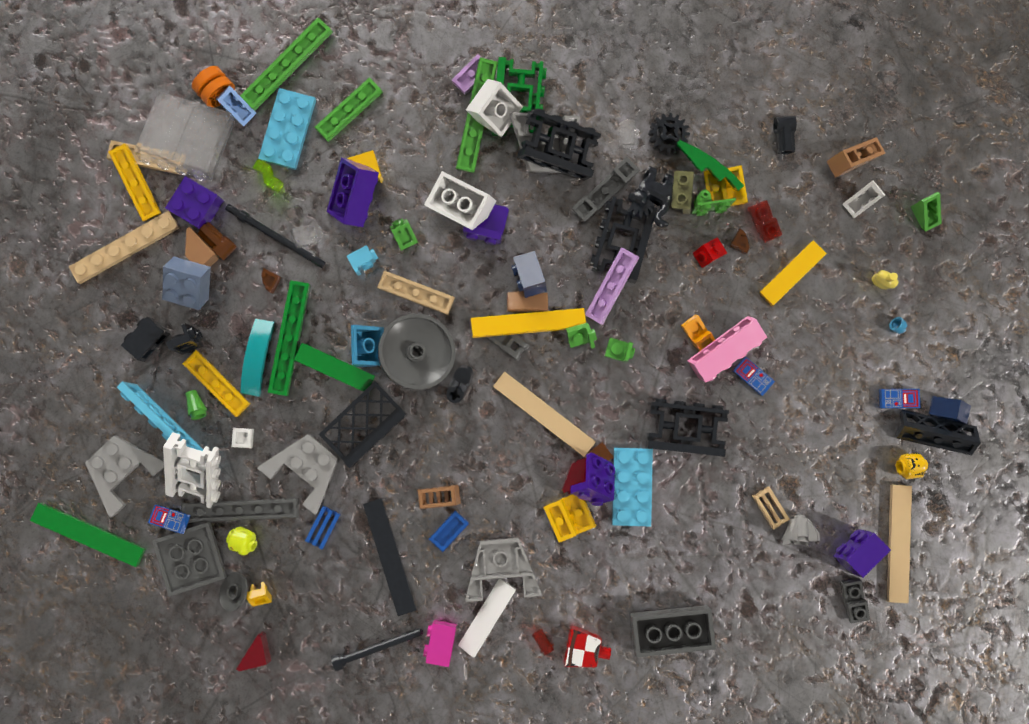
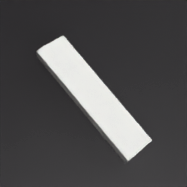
M499 578L458 646L475 658L516 591L515 587Z

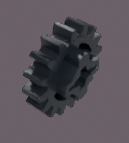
M669 113L668 117L662 114L661 120L656 117L655 123H651L650 126L652 130L648 132V135L652 136L649 142L655 143L653 149L659 147V153L665 150L666 155H669L670 151L676 154L677 148L680 150L676 145L679 140L688 143L686 138L690 136V133L686 132L689 125H683L685 119L680 121L678 120L679 115L677 114L674 118L672 113ZM657 129H659L658 132L660 133L659 138L657 136ZM679 130H680V132H681V139H680V136L678 135V131H679Z

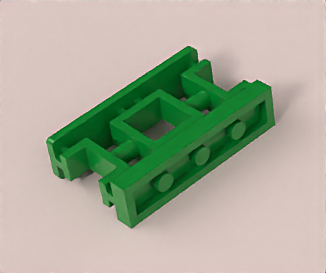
M499 57L496 81L504 85L506 68H509V76L518 77L517 84L508 83L507 90L510 93L511 91L529 92L528 107L523 106L520 112L529 113L532 107L543 110V104H540V97L544 98L545 86H541L542 79L546 80L547 68H543L544 61H540V63L532 61V70L513 69L514 59L506 60V57ZM535 71H539L537 93H533L534 85L525 84V78H535ZM529 125V133H533L534 127H533V130H530V125Z

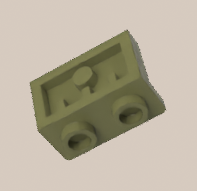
M674 172L671 208L683 209V214L690 215L694 172Z

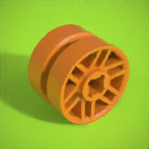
M210 66L202 70L194 78L191 86L209 108L221 105L216 98L229 85L235 90V85L218 66Z

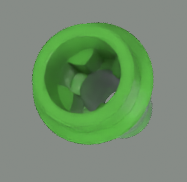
M197 390L185 393L188 416L192 420L205 417L207 415V408L199 397Z

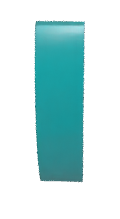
M255 319L243 362L240 393L259 397L261 395L264 380L262 375L269 340H272L275 325L273 321Z

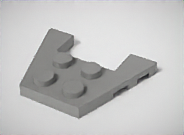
M512 112L510 113V119L520 149H522L521 143L525 140L531 141L533 133H529V125L526 124L528 120L527 113ZM565 115L562 117V120L579 123L580 116ZM555 135L552 149L565 153L568 139ZM539 141L538 148L535 150L544 152L545 142ZM525 161L528 172L561 173Z
M307 434L261 464L257 469L268 478L273 479L284 464L314 487V490L302 505L314 515H317L339 457L310 434Z
M113 436L85 462L110 518L114 517L126 506L113 490L140 464L153 477H156L164 470V460L158 459L118 436Z
M519 538L480 540L465 598L466 602L483 601L482 580L523 577L524 597L542 596Z

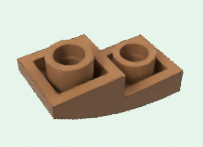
M523 291L508 292L507 311L517 313L548 311V293L525 298Z

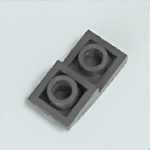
M854 578L840 581L849 622L852 624L870 620L868 602L864 599L862 580Z

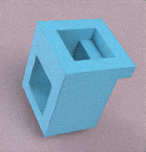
M366 245L347 255V258L355 273L359 276L361 275L360 270L366 271L374 266L373 263L376 262L378 256L373 248L370 250Z

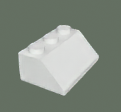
M442 171L424 205L473 230L488 218L496 200L489 194Z

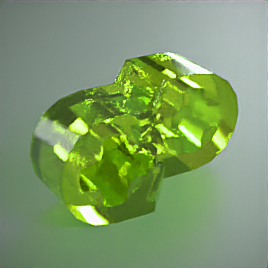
M257 159L252 169L263 175L264 184L268 188L279 193L285 183L274 177L273 169L268 163Z

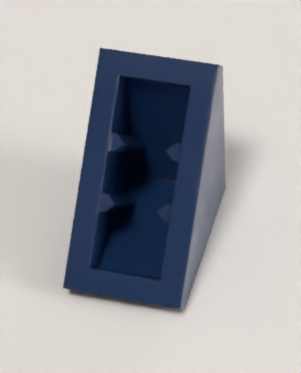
M932 396L928 415L967 424L971 405L958 399Z

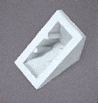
M872 180L842 205L853 218H856L885 196V194Z

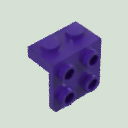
M495 204L488 218L475 229L471 230L464 226V236L470 240H484L485 243L490 245L501 244L509 209Z
M592 452L588 453L586 456V481L572 485L571 494L578 496L581 500L591 502L594 506H602L603 503L613 501L615 491L614 464Z

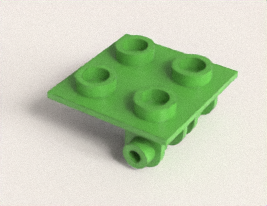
M702 190L694 200V208L691 214L703 216L711 211H715V213L726 212L735 202L736 198L712 201L710 192Z

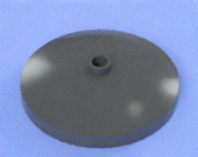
M408 314L395 319L384 330L378 344V359L385 375L396 385L408 390H426L438 385L450 373L455 361V344L448 329L437 319L424 314ZM413 351L417 352V353H418V356H417V355L414 356V355L412 354Z

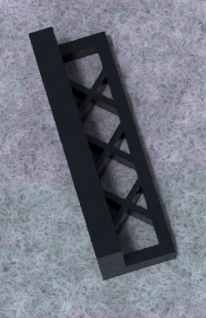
M903 409L900 412L901 425L896 432L897 439L971 456L981 444L977 426ZM907 418L913 419L916 423L907 421ZM925 422H929V423H931L932 425H934L935 427H931V426H929V425H928L927 423H925ZM944 426L950 427L953 431L947 430ZM964 431L971 432L972 436L967 435Z

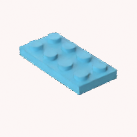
M281 88L278 89L258 157L260 161L296 170L316 103L315 97Z
M614 448L615 491L614 500L612 501V525L651 527L653 449Z

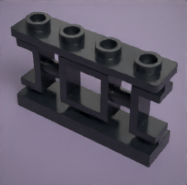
M534 109L527 113L528 120L526 124L533 126L534 131L531 141L525 140L521 143L522 149L518 150L517 158L581 180L593 177L594 170L591 168L594 163L586 161L589 147L598 146L597 140L601 138V133L595 132L596 130L591 127L584 128L579 126L577 122L562 120L561 116L546 114L542 109ZM543 124L551 126L548 129L547 135L541 133ZM555 134L568 139L565 153L552 149ZM577 136L585 138L582 140L581 147L575 145ZM539 141L545 142L544 152L535 150L538 148ZM573 153L579 154L577 164L569 162V160H572Z
M613 196L611 201H607L605 212H608L606 219H602L600 230H603L601 237L597 236L595 247L598 248L596 255L592 254L589 265L593 266L591 271L603 274L605 265L611 266L621 247L611 245L615 229L631 233L633 237L628 251L633 253V250H636L635 255L639 256V259L627 280L635 284L639 276L657 208L654 207L652 213L648 212L649 215L647 218L645 217L641 235L637 237L639 229L630 227L632 219L641 221L642 218L639 219L638 215L632 217L633 212L627 214L628 210L621 209L624 200L616 199L617 197ZM614 206H618L616 214L625 216L623 224L613 222L612 228L608 229ZM606 241L607 246L605 250L615 252L613 260L603 258L601 265H598L603 244Z
M655 399V402H650L649 414L659 415L657 433H647L645 448L725 457L726 449L724 447L726 441L716 440L718 421L728 422L727 415L729 410H724V406L712 405V408H705V404L693 403V406H687L684 401H674V404H669L665 399ZM657 407L682 410V413L675 412L673 422L664 421L665 411L657 410ZM695 411L720 414V417H712V425L705 426L702 425L703 415H696ZM679 417L697 419L695 438L678 436ZM663 429H672V439L679 440V444L654 441V437L662 438ZM701 433L711 434L710 444H718L717 448L692 445V442H701Z

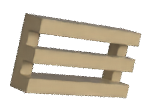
M769 486L752 495V498L773 530L790 520ZM766 493H768L771 500L773 501L776 508L783 517L782 520H780L777 513L775 512L772 505L765 496ZM759 497L762 498L777 523L773 522Z

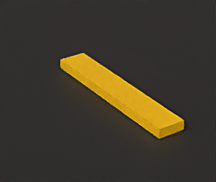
M584 308L475 317L471 318L470 321L472 338L566 330V328L586 323Z

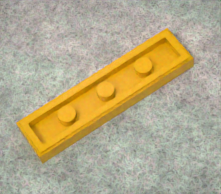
M124 143L108 151L142 221H147L162 214L128 144Z
M814 240L811 241L759 294L771 306L775 305L827 253Z
M195 350L182 363L235 417H238L251 404L198 350Z

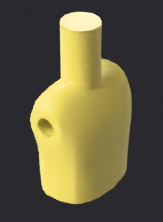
M885 270L879 271L872 277L874 285L884 290L893 289L899 283L896 273H889Z

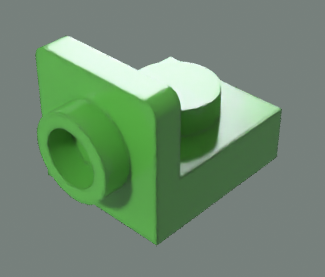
M401 218L392 223L393 225L390 226V229L401 250L418 243L407 219L403 220Z
M588 323L566 328L570 348L586 343L590 344L591 349L595 348L596 333L594 329L590 328Z
M609 338L604 357L626 363L629 359L633 358L635 348H632V342L627 343Z

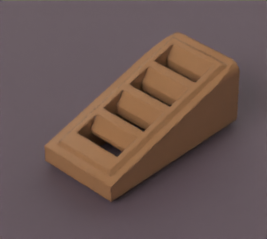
M458 485L418 489L420 509L456 506L461 503ZM441 491H444L445 502H442ZM433 492H436L437 503L434 501ZM425 493L429 494V504L426 502Z

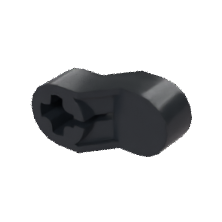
M461 365L456 369L448 386L446 396L452 403H459L465 397L472 382L474 372L469 365Z

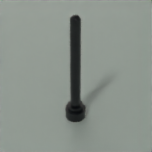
M418 628L348 655L331 656L333 668L335 671L342 670L349 662L422 636L423 630Z

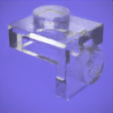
M312 221L310 225L292 228L290 231L296 249L318 244L323 236L322 229L318 226L317 221Z

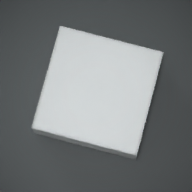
M233 428L231 447L252 448L254 429Z

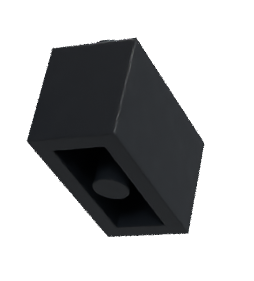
M146 317L138 322L137 328L133 332L125 336L121 346L135 359L145 362L170 333L155 319Z

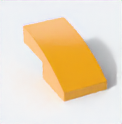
M695 314L681 324L684 332L698 351H701L715 340L699 315Z

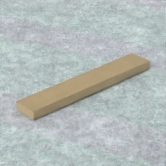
M505 371L493 387L583 457L595 444L596 441Z
M890 485L888 547L891 551L888 553L887 602L909 603L912 486Z

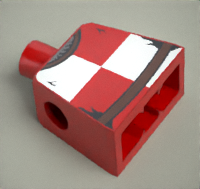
M571 625L564 657V666L595 668L598 664V658L610 659L611 648L601 646L602 639L599 635Z

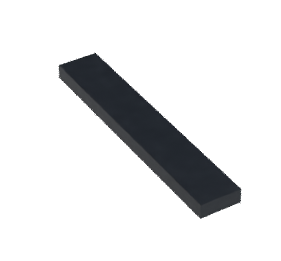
M380 498L363 504L397 616L416 611L417 607L383 499Z

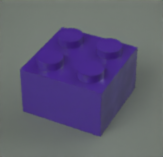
M185 176L165 209L200 230L204 224L212 221L224 200L214 192Z
M860 529L850 535V540L846 544L843 543L836 549L837 553L834 557L849 573L864 578L891 549L874 532Z

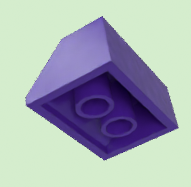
M341 157L326 212L343 224L364 227L368 217V209L373 200L375 185L378 182L379 172L366 165Z

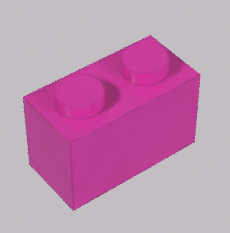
M434 620L433 624L428 626L427 637H430L429 645L425 644L423 656L426 657V663L449 667L457 624Z

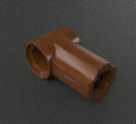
M210 222L204 224L198 232L200 237L212 247L211 249L222 260H225L237 248L227 236H223Z

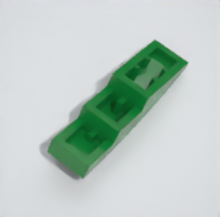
M681 140L676 143L699 172L707 168L718 182L725 178L735 191H739L744 187L730 170L712 156Z
M301 343L294 358L295 361L363 392L372 384L375 377L366 371L304 343Z

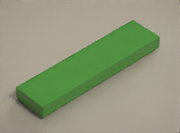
M369 77L315 126V129L329 142L378 98L383 91Z

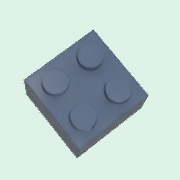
M173 257L163 266L162 300L200 310L209 300L211 267Z

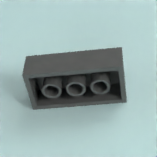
M707 605L630 613L633 649L637 658L716 649L712 610Z

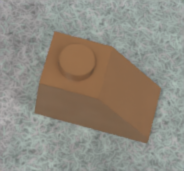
M191 227L186 229L185 256L189 261L211 267L220 257Z

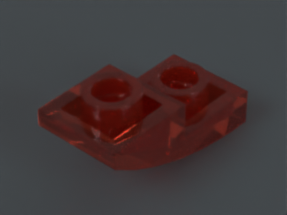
M767 200L747 207L763 242L782 236L776 217L773 218Z

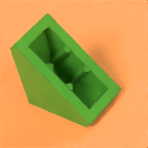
M939 192L911 206L915 217L925 232L942 224Z

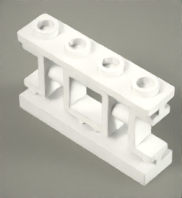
M172 432L163 446L165 494L174 497L175 493L178 492V496L182 497L185 492L201 497V503L205 504L206 502V507L211 508L213 503H217L220 497V491H218L221 480H219L221 468H219L221 460L219 448L214 447L212 451H209V447L205 446L204 450L200 451L187 447L186 440L182 439L180 441V434ZM187 470H191V471L200 473V475H199V474H196V473H193V472H190V471H187Z

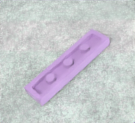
M621 247L585 314L587 317L599 324L605 322L639 256Z

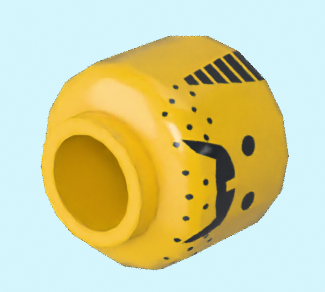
M919 453L901 455L896 461L897 473L905 479L921 478L928 469L927 460Z

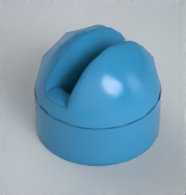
M896 317L890 322L889 327L893 332L901 334L906 331L907 323L901 317Z

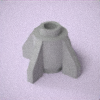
M804 515L793 516L789 520L787 529L782 537L783 546L795 544L813 547V542L820 541L819 532L810 519L805 518Z

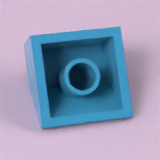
M351 325L353 366H380L378 344L384 332V327Z

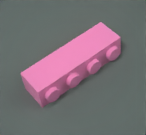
M747 316L687 361L697 377L706 383L714 380L721 371L730 368L737 359L745 357L752 348L760 346L767 336L757 319Z

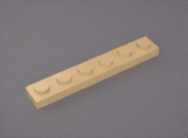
M167 211L70 265L69 268L77 283L82 284L180 229L173 214Z

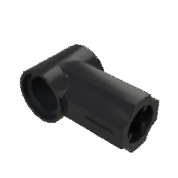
M795 116L774 118L773 130L777 134L778 154L788 155L795 152L794 133L797 127Z

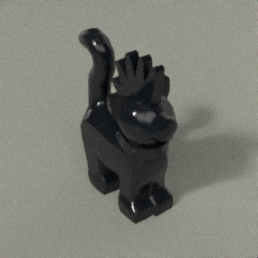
M649 166L647 171L645 170L644 180L639 187L635 189V192L628 195V200L632 205L628 209L627 214L633 211L632 217L638 215L639 219H641L644 214L647 218L648 212L652 213L655 205H657L660 209L654 214L653 220L657 226L664 228L669 223L661 218L667 215L673 195L674 177L666 173L662 180L664 184L656 182L657 169Z

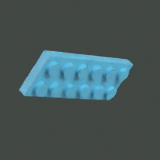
M122 381L117 386L121 391L120 395L125 400L131 401L138 413L149 418L148 423L156 429L159 428L163 432L161 435L164 439L168 440L172 432L180 434V441L182 439L186 440L187 447L200 451L204 450L138 384Z

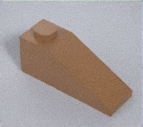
M876 137L841 151L827 160V163L836 178L886 153Z

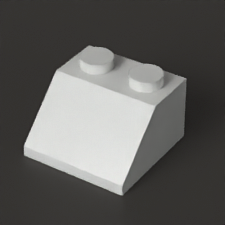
M487 79L466 111L477 122L499 137H502L512 123L510 113L520 112L523 106L501 82Z

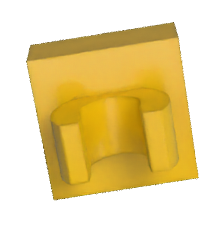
M261 582V588L257 590L256 586L251 584V591L247 592L246 599L253 607L272 602V595L267 590L264 582Z

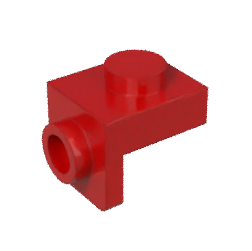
M718 237L705 243L693 252L701 268L727 254Z

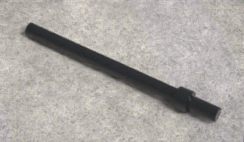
M231 204L226 206L225 210L236 216L237 220L251 225L320 268L325 266V261L250 217L248 212L239 210Z

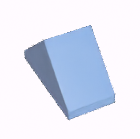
M230 85L216 98L221 106L242 126H245L256 114Z

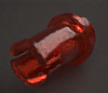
M539 629L531 635L541 649L540 653H543L544 656L554 650L552 647L554 644L549 642L543 629Z

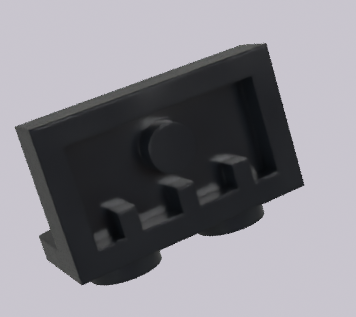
M183 323L181 327L184 335H175L172 337V340L166 342L169 350L183 355L203 347L202 340L204 338L200 330Z

